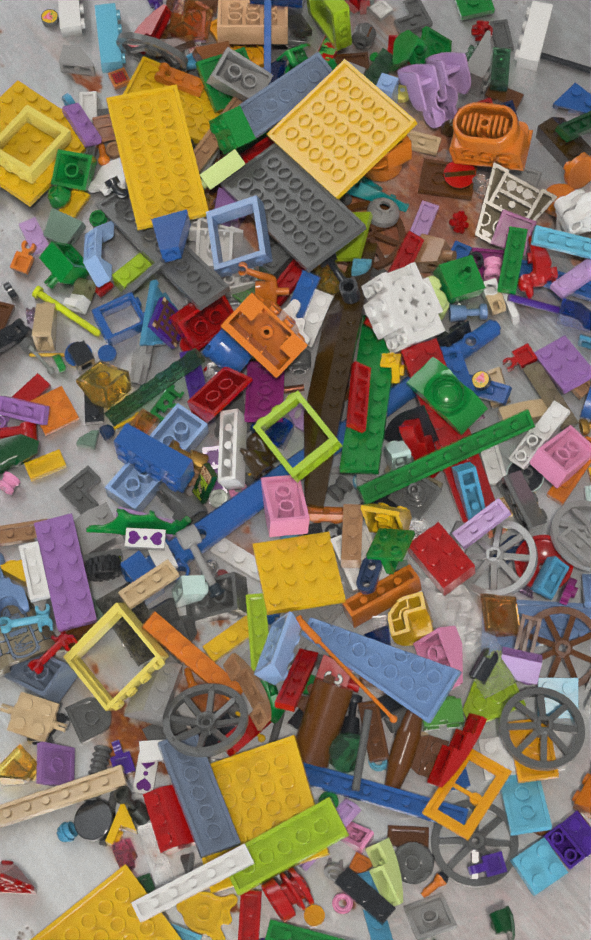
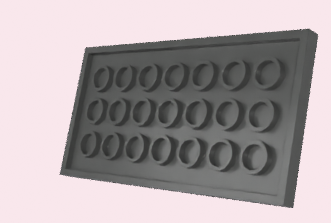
M275 143L220 183L221 187L236 202L255 195L259 197L264 203L268 234L308 273L366 230V225L338 198L336 199ZM254 213L249 214L255 220Z

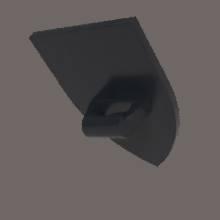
M424 405L395 416L388 424L384 435V440L387 442L402 441L399 430L401 424L405 420L419 418L424 436L431 435L433 442L438 441L439 438Z

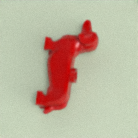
M532 235L528 237L529 253L526 254L527 263L531 264L532 272L522 275L518 280V289L521 292H525L528 299H531L534 295L533 287L545 286L548 281L553 283L558 278L557 267H551L552 261L547 249L531 245Z

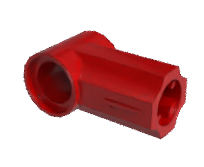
M23 422L20 426L0 428V439L22 434L37 440V425L32 422Z

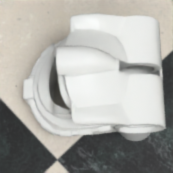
M578 189L558 198L554 202L557 214L555 230L574 235L591 231V191L585 192L583 189Z

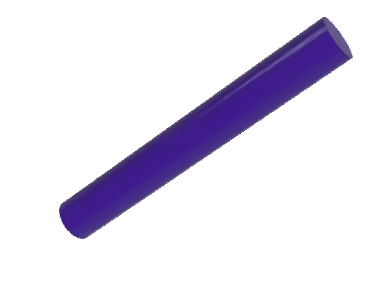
M509 294L507 297L508 301L558 314L560 311L559 306L514 294Z

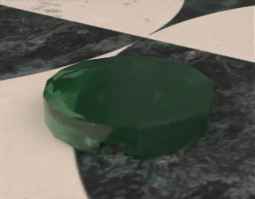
M353 732L342 733L333 740L329 748V762L334 769L342 773H350L355 770L360 741L359 735Z

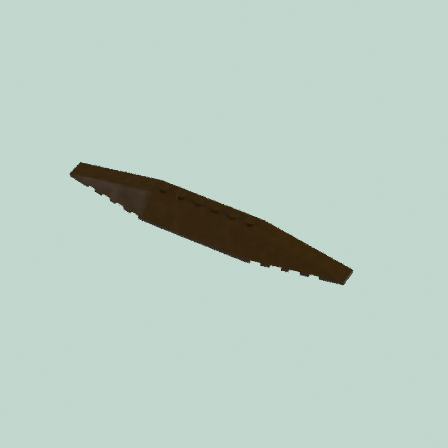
M365 242L361 259H372V266L366 273L352 276L353 261H350L344 273L345 278H352L357 281L361 294L360 299L354 304L345 303L338 286L324 317L307 402L337 439L345 407L351 366L364 314L363 305L366 304V297L361 286L371 280L377 243ZM306 409L304 411V459L329 439ZM335 453L304 477L306 505L324 508Z

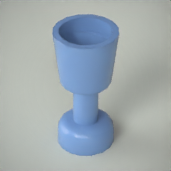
M486 303L480 304L479 308L467 309L465 305L450 304L448 309L450 323L467 320V316H479L481 320H487L488 318Z

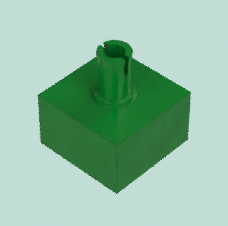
M51 241L39 256V259L52 272L44 281L47 284L46 286L54 289L58 282L74 285L78 278L87 279L90 275L83 264V256L72 244Z
M472 255L439 264L433 272L434 276L440 280L442 285L440 290L445 293L450 304L477 297L486 289Z

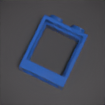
M132 292L91 310L93 319L107 345L114 346L142 332L145 312L141 310L142 304L139 298H135ZM131 306L140 322L112 334L104 318Z

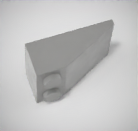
M489 30L486 31L468 61L471 76V87L468 93L479 98L483 92H487L490 85L488 81L491 77L489 72L491 31Z
M227 47L206 83L222 93L246 101L268 86L274 75Z
M107 502L89 509L74 520L82 555L107 551L125 543L121 534L86 532V528L89 525H104L115 519Z

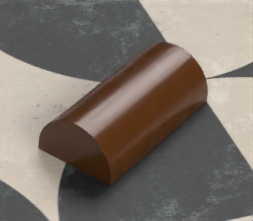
M315 677L296 734L303 762L322 768L329 767L354 693L353 689Z

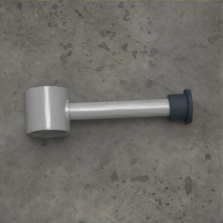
M190 525L176 532V537L182 549H191L210 586L208 588L211 593L210 597L214 598L224 593L225 589H222L220 584L215 581L197 546L202 542V539L195 525Z

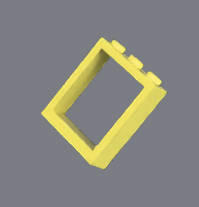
M26 105L0 133V165L8 172H13L22 180L24 179L33 184L55 160L58 149L64 150L71 142V131L29 105ZM26 122L55 138L51 145L30 167L1 150Z

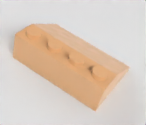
M218 0V43L229 41V44L264 45V0ZM272 0L271 44H288V0Z

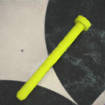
M37 286L32 292V297L35 299L40 298L45 302L55 303L56 309L96 337L101 335L99 329L44 293V289L41 286Z

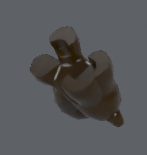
M257 432L247 438V450L240 448L243 460L250 469L254 480L263 476L262 472L266 474L274 469L275 466L272 464L279 462Z

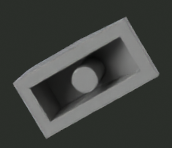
M63 45L59 59L61 72L95 77L94 63L82 48L75 45Z

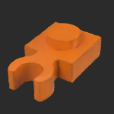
M24 240L21 244L22 252L16 251L10 268L28 275L35 259L31 254L36 251L37 246L35 243H32V246L27 249L28 242Z

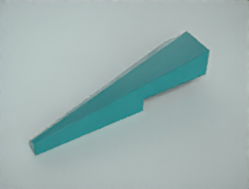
M364 176L346 192L369 201H373L376 198L391 199L398 205L399 210L406 212L410 205L396 199L397 196L394 194L388 195L382 192L383 188Z

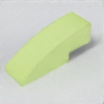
M386 838L365 848L374 867L369 872L379 894L393 906H397L403 903L402 878L394 848L390 839Z

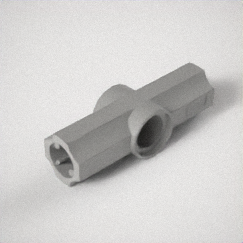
M139 333L136 351H133L131 359L132 369L129 386L135 389L145 388L148 370L151 369L153 362L152 352L154 346H140L141 333Z

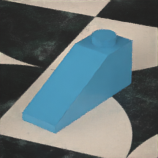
M471 462L452 467L455 484L468 521L486 508L477 469Z

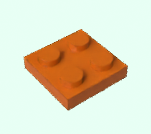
M62 386L30 401L50 406L47 425L39 424L45 437L79 420Z

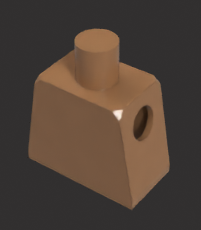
M427 234L420 235L424 242L414 261L420 273L434 272L439 264L456 260V251L451 250L445 239Z

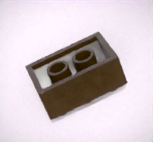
M551 117L538 125L536 138L562 167H564L566 162L572 161L583 152L591 156V147L581 136L566 142L555 131L558 125L566 122L565 118Z

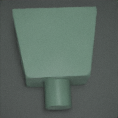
M52 208L43 236L50 243L54 241L74 245L86 229V225L82 221Z

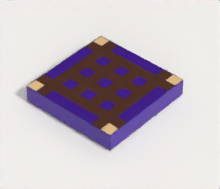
M160 297L147 327L167 346L174 349L177 347L181 336L175 330L169 317L178 312V310L165 297Z

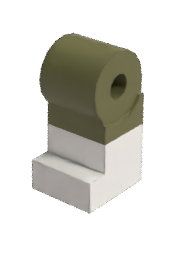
M78 278L74 283V289L70 298L66 297L63 304L74 313L86 314L96 290L94 281Z

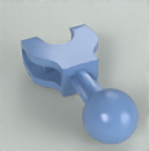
M0 552V565L5 564V558ZM0 566V618L3 608L10 605L18 607L21 614L30 612L24 589L17 584H13L9 577L4 578Z

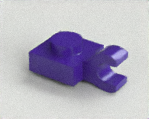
M119 740L111 742L115 756L110 758L112 766L122 765L125 775L136 772L130 752L123 753Z
M502 851L481 856L482 863L467 867L469 875L485 872L486 877L507 872Z

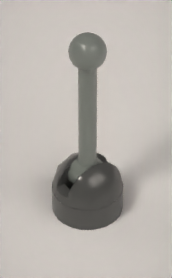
M30 336L26 337L20 343L22 350L27 353L33 352L47 368V372L49 374L54 373V368L49 366L35 350L33 338Z

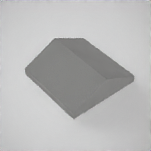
M443 893L403 906L411 930L417 940H424L457 928L456 921Z

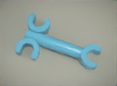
M46 604V610L40 611L39 607L35 606L36 616L13 620L8 617H1L0 625L7 624L0 626L1 633H8L13 627L36 623L38 624L39 632H42L44 625H48L50 631H52L53 622L49 618L51 613L49 604Z

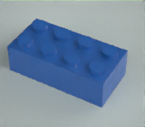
M128 423L124 425L114 440L117 458L125 464L130 463L138 472L149 474L154 481H161L167 484L166 486L174 492L179 491L183 493L195 475L192 459Z

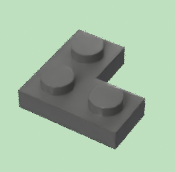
M421 0L403 1L402 6L407 16L394 20V26L398 34L406 30L415 33L421 31L425 26L431 27L433 24Z
M87 465L59 488V492L82 515L89 509L99 505L88 491L101 481V478Z

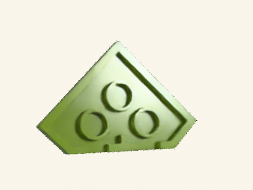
M501 651L497 652L498 661L486 684L483 685L481 681L474 679L463 707V715L466 720L469 713L483 716L487 719L486 723L500 718L507 702L520 692L509 668L501 658ZM520 701L526 707L525 701ZM513 707L510 713L517 711V709Z

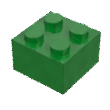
M240 105L208 121L210 130L215 134L218 141V147L224 154L256 139Z

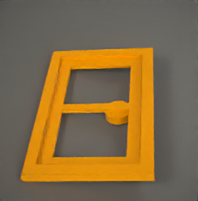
M472 749L451 779L442 788H437L422 814L469 841L512 771ZM469 761L496 776L483 797L479 793H471L455 783ZM452 787L469 796L470 803L476 806L465 825L438 810Z

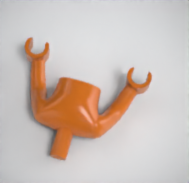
M245 262L238 264L239 267H245L246 269L245 271H238L240 275L247 274L262 280L255 281V294L262 298L270 299L275 303L277 302L278 295H289V288H278L277 279L274 275L250 269Z

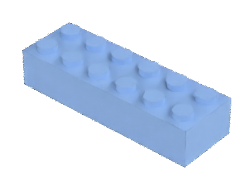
M177 403L150 436L167 446L174 439L180 443L181 449L190 452V450L196 449L208 435L209 430L206 422ZM127 463L106 485L105 489L107 496L123 508L142 512L156 496V492L160 491L159 486L163 482L154 481L149 474L145 472L140 473L133 465Z

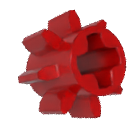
M477 20V24L472 25L471 35L475 37V41H481L487 30L491 31L492 37L493 28L489 25V21Z

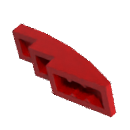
M469 713L463 730L456 729L449 746L442 745L427 783L442 788L451 779L473 749L487 721L486 718Z

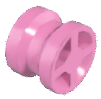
M5 471L2 480H0V489L12 495L14 488L19 486L21 481L12 473Z

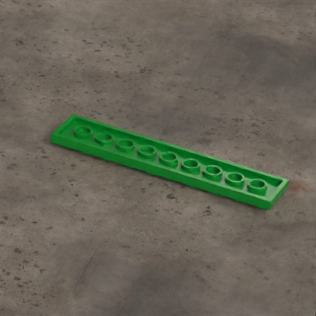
M363 315L356 361L371 368L366 431L360 433L346 426L339 469L340 473L379 475L392 386L391 367H380L382 354L390 353L387 348L385 339L378 340L373 329L363 324L367 316Z

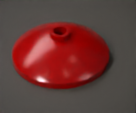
M550 535L532 536L538 550V563L533 577L526 586L532 587L541 570L539 566L544 564L546 558L556 556L569 566L559 588L562 587L569 580L573 571V565L568 563L557 552ZM526 540L518 547L516 554L530 555ZM514 561L515 571L519 578L526 571L529 562Z

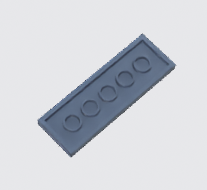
M319 52L240 104L255 138H258L279 123L333 71Z
M197 734L181 742L196 747L199 735ZM167 739L158 742L157 746L200 858L240 845L241 842L208 758L184 755L175 750Z

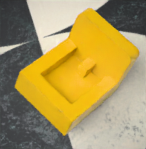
M382 354L380 367H391L392 383H400L401 376L405 375V365H402L401 354Z

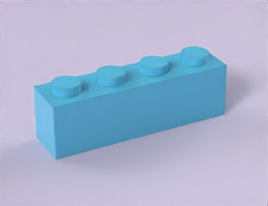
M115 3L95 5L103 73H110L121 69L123 64H126L125 53H121V49L116 44L118 35L122 33V25L118 24L121 16L120 10H116Z

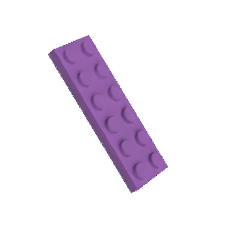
M72 513L34 523L58 631L62 632L98 622Z

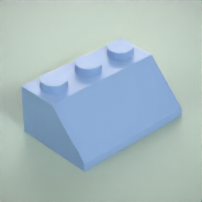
M287 612L272 623L254 672L255 676L273 685L284 681L287 677L288 664L293 660L294 647L300 640L299 633L301 627L292 612Z

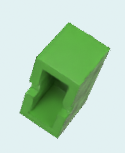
M455 696L446 697L432 722L427 723L423 720V731L439 730V725H447V729L463 727L464 716L461 698L456 699Z

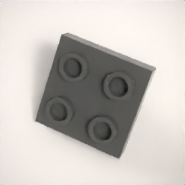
M423 478L391 493L388 500L396 506L406 507L410 510L411 516L420 522L440 495L442 489L427 478Z

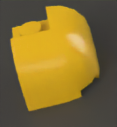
M422 591L397 599V602L388 612L391 637L398 645L413 646V643L434 631L431 612Z

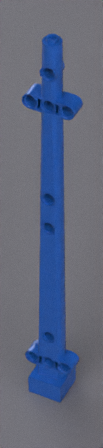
M489 319L457 341L460 344L464 360L475 355L478 350L501 334V327L497 321ZM454 353L449 355L450 359L456 358ZM409 375L402 379L400 383L391 387L387 418L416 397L415 392L406 384L410 379ZM347 418L341 422L338 441L342 446ZM343 447L335 452V456L342 452ZM304 448L287 459L292 468L304 459ZM279 464L261 478L290 474L282 464ZM261 478L194 523L199 534L206 536L197 545L202 554L264 509ZM176 536L170 541L166 539L165 542L178 565V568H176L177 572L184 571L186 572L184 576H190L188 564L195 560L191 549L183 550ZM140 550L120 563L122 576L128 584H131L155 568L150 555L144 557ZM164 588L144 600V605H149L165 593Z

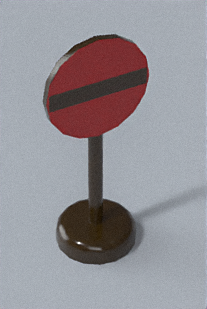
M449 119L441 125L442 132L447 136L453 135V119ZM452 161L444 169L445 182L455 189L469 187L473 184L476 177L473 165L457 164Z

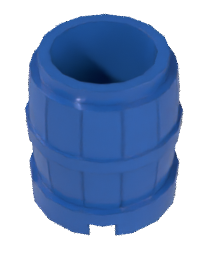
M223 328L216 333L201 352L206 358L208 357L215 363L219 369L229 367L238 372L253 357Z

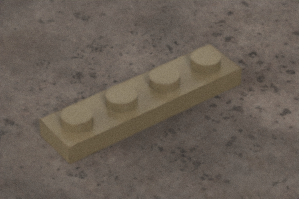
M540 363L527 365L523 369L547 408L555 400L570 410ZM571 410V413L560 426L562 430L570 425L575 427L579 423Z

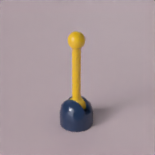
M138 411L134 416L115 426L103 425L99 427V432L103 439L107 441L114 436L116 429L136 418H142V413Z

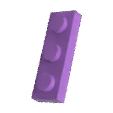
M79 102L62 107V113L85 148L101 144V136Z
M0 396V415L47 425L50 406L9 396Z

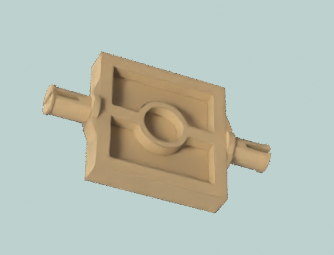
M24 692L20 693L14 707L4 703L0 707L1 712L11 714L7 731L39 742H47L49 734L53 729L65 733V728L68 726V724L57 721V713L60 707L58 703Z

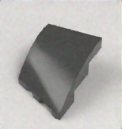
M174 598L165 599L147 610L149 616L154 611L157 612L191 643L195 639L197 630L192 614L179 616ZM169 652V654H170L178 663H182V662H181L180 660H178L173 654H171V653Z

